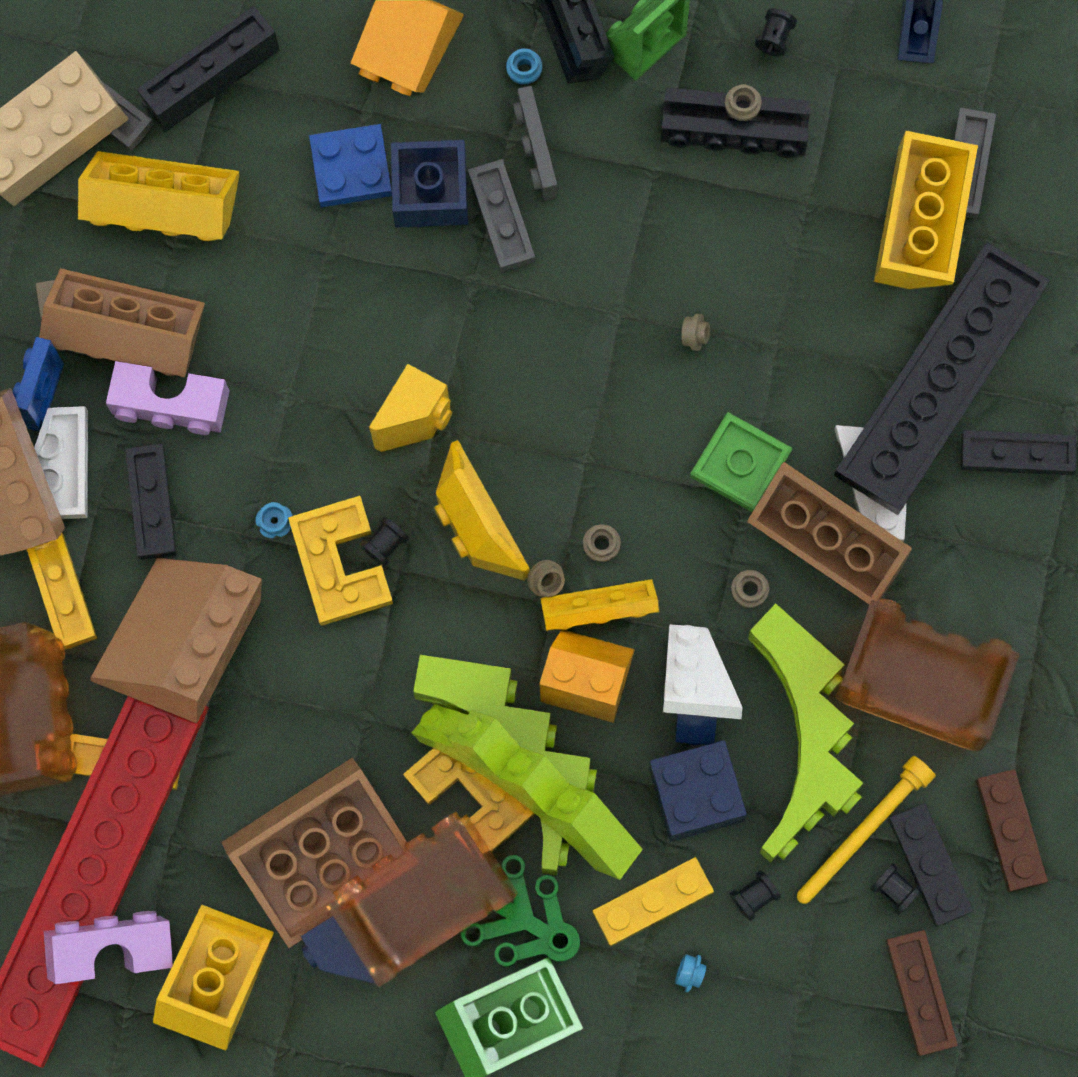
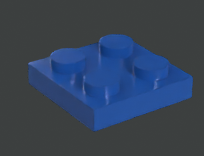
M381 124L309 135L321 207L392 196Z
M36 337L33 348L29 347L26 350L23 359V369H25L21 383L17 382L15 384L13 394L27 428L40 432L47 409L51 406L64 363L51 340Z

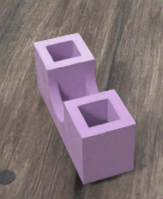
M115 361L106 405L110 412L115 415L116 419L129 423H135L137 419L151 421L152 425L165 429H172L173 425L188 427V431L200 435H208L210 431L221 433L229 396V388L225 379L188 373L184 390L174 398L164 399L155 395L157 377L152 367Z
M156 911L133 913L132 920L118 921L117 916L98 917L94 919V925L79 926L78 921L60 922L55 924V930L44 931L47 979L54 984L95 979V958L102 948L111 944H119L124 953L125 968L133 973L167 969L173 966L169 920L157 916Z

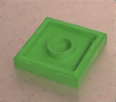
M727 412L690 473V477L753 512L781 464L786 462L793 448Z

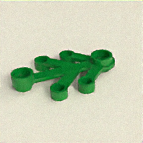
M510 855L502 862V872L509 880L514 904L476 882L474 873L466 866H455L447 872L445 887L450 895L460 899L470 896L506 918L482 925L476 922L467 923L461 931L462 940L467 946L477 947L485 940L526 930L539 939L517 946L508 942L498 945L495 950V959L500 966L511 967L519 960L543 954L547 955L551 960L563 962L573 958L578 952L580 946L579 934L572 925L563 922L557 898L559 886L553 876H541L535 884L536 894L544 902L547 925L533 916L523 876L525 873V863L521 857ZM509 862H519L521 870L517 874L508 873L506 866ZM458 874H463L468 879L467 884L462 888H457L453 885V878ZM542 882H552L555 886L554 891L548 895L543 894L539 889ZM470 928H477L481 933L480 938L475 942H470L466 939V932ZM558 934L565 935L568 939L566 947L561 949L553 945V938ZM504 948H510L514 952V957L509 962H503L499 958V953Z

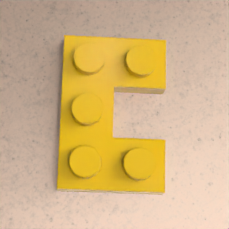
M361 496L288 517L321 626L393 604L382 565L345 576L336 547L337 544L372 534Z
M434 748L403 774L405 779L428 805L434 802L457 781L479 803L482 808L454 831V835L479 863L535 815L529 808L483 775Z

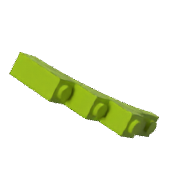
M776 603L750 630L748 640L767 659L785 689L794 714L798 739L797 775L790 803L780 824L759 852L770 863L777 856L784 860L799 844L794 837L803 827L809 832L825 815L820 811L822 807L833 817L840 810L847 814L862 798L857 791L863 784L862 781L830 754L833 750L838 755L852 740L853 737L848 732L854 723L821 695L824 692L829 696L843 681L839 674L845 664Z
M420 654L413 691L415 699L444 706L466 715L471 710L495 717L520 747L545 755L569 784L594 792L597 770L590 769V758L546 751V747L554 748L557 725L550 724L551 713L507 706V703H515L518 681L511 680V668ZM540 818L543 835L541 870L544 874L557 876L558 867H566L569 843H563V837Z
M434 704L422 716L420 723L412 731V734L419 742L462 762L512 795L560 834L596 871L621 880L643 850L595 793L569 784L545 755L520 747L495 717L471 710L466 715Z

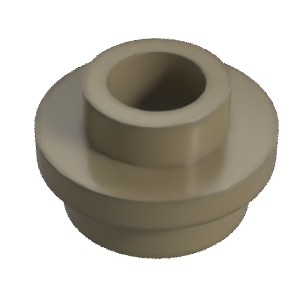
M738 85L727 93L725 109L732 118L739 121H748L756 117L760 112L761 96L752 86ZM740 100H745L750 106L740 108L736 103Z
M703 314L685 317L681 335L683 346H690L691 350L699 351L702 344L708 343L710 324L705 322Z
M604 524L595 525L584 535V551L594 561H610L620 550V536L611 526ZM598 539H605L608 541L609 546L604 550H600L595 547V542Z
M542 560L532 567L528 574L527 582L529 589L537 596L552 597L562 590L565 578L559 564L552 560ZM548 574L547 578L542 581L543 577Z
M746 570L734 578L731 593L739 605L745 608H755L766 601L769 594V583L760 572ZM747 584H752L756 587L757 593L752 596L746 595L743 587Z

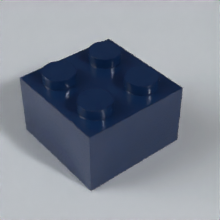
M465 141L392 142V212L395 228L468 225Z
M725 740L650 761L649 771L670 842L745 821L747 813Z

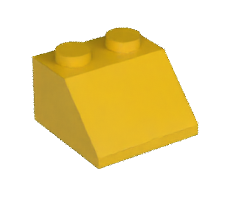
M407 364L369 426L374 448L383 452L432 439L437 429L443 431L452 416V411L449 410L451 400H449L447 385Z

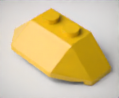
M458 440L452 442L436 490L438 505L434 506V510L444 527L450 524L456 537L451 540L461 559L468 556L471 564L475 567L526 580L530 572L526 560L517 547Z

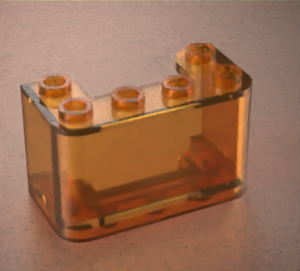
M883 598L879 602L872 599L838 687L836 699L851 707L959 747L981 751L991 738L1020 653L1012 651L1010 644L997 639H990L989 643H981L976 648L970 646V641L962 636L948 634L946 637L932 632L933 627L926 623L915 620L911 621V624L905 622L906 615L900 611L902 608L900 604Z
M27 622L0 627V796L70 782L73 773L77 770V760L71 749L70 735L73 733V722L68 714L66 701L69 695V685L63 673L64 644L52 632Z
M456 811L431 828L435 833L431 837L427 838L424 832L404 844L407 852L397 859H394L392 854L387 855L371 866L375 872L363 881L357 875L332 892L336 899L327 907L378 987L396 977L398 972L414 964L419 958L476 921L488 916L492 910L498 911L509 904L517 896V890L467 813L460 817Z

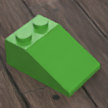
M640 0L632 9V14L625 21H617L607 31L606 36L614 54L613 60L635 81L687 35L690 0Z
M549 957L465 995L435 1012L465 1077H486L583 1029Z

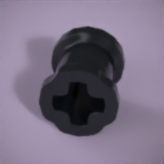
M777 8L768 9L765 15L766 25L762 35L756 38L755 46L765 54L776 57L784 56L787 50L785 45L790 30L796 27L797 19L787 11Z
M383 517L381 520L382 525L368 541L363 540L359 544L361 549L376 563L382 565V567L388 564L387 558L401 543L406 544L409 540L407 534L387 517Z
M892 864L870 888L873 892L879 891L896 907L895 912L898 915L922 891L920 887H913L897 872L895 864Z
M762 870L758 871L756 878L741 890H733L729 893L737 908L749 921H752L755 918V913L770 901L774 900L777 902L782 898L773 882Z

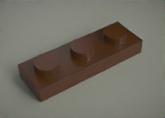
M1015 769L977 778V788L1008 893L1047 883V876Z
M925 930L887 939L885 941L918 1057L957 1047V1040Z

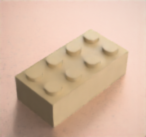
M77 51L0 108V195L13 206L17 205L108 136L114 129L129 120L89 64Z

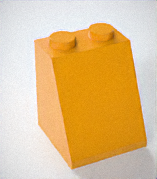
M375 0L350 64L359 67L360 71L358 74L365 78L379 82L380 77L393 82L391 89L407 96H411L413 91L424 93L464 14L433 0Z
M561 630L550 647L540 680L541 702L614 723L635 650L571 631Z

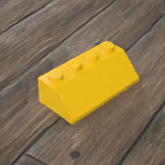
M905 131L898 147L874 282L906 289L944 286L954 283L978 145Z
M97 151L78 179V219L90 221L91 224L97 226L114 224L125 226L132 231L149 229L161 231V233L168 236L185 234L197 236L198 239L203 241L222 240L231 222L239 171Z

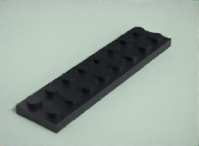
M987 242L833 476L896 515H899L1048 286L1050 280Z

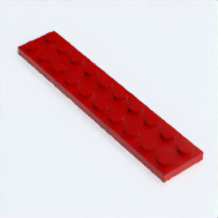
M127 697L0 969L1 1050L44 1068L84 981L54 984L47 979L44 931L55 930V924L60 922L78 921L79 926L94 925L95 918L114 916L209 707H205L198 723H194L132 697Z

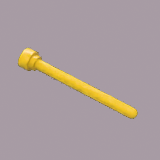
M913 755L902 766L904 770L900 774L902 779L798 891L797 900L800 903H809L913 789L918 791L920 787L926 788L936 777L935 773L922 760Z

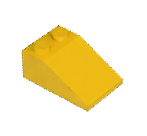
M201 904L156 999L153 1023L226 1051L240 1021L274 932Z

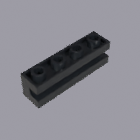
M536 0L567 83L600 79L614 58V54L593 0Z
M252 6L137 88L143 107L164 133L280 51L276 33L259 11Z
M666 87L661 142L668 143L676 148L695 145L704 146V148L710 151H723L725 148L738 149L749 155L769 152L777 153L778 156L783 158H795L798 155L805 156L808 143L811 101L761 96L762 104L758 115L748 121H739L732 118L725 109L727 93ZM740 100L736 103L740 108L750 106L745 100Z

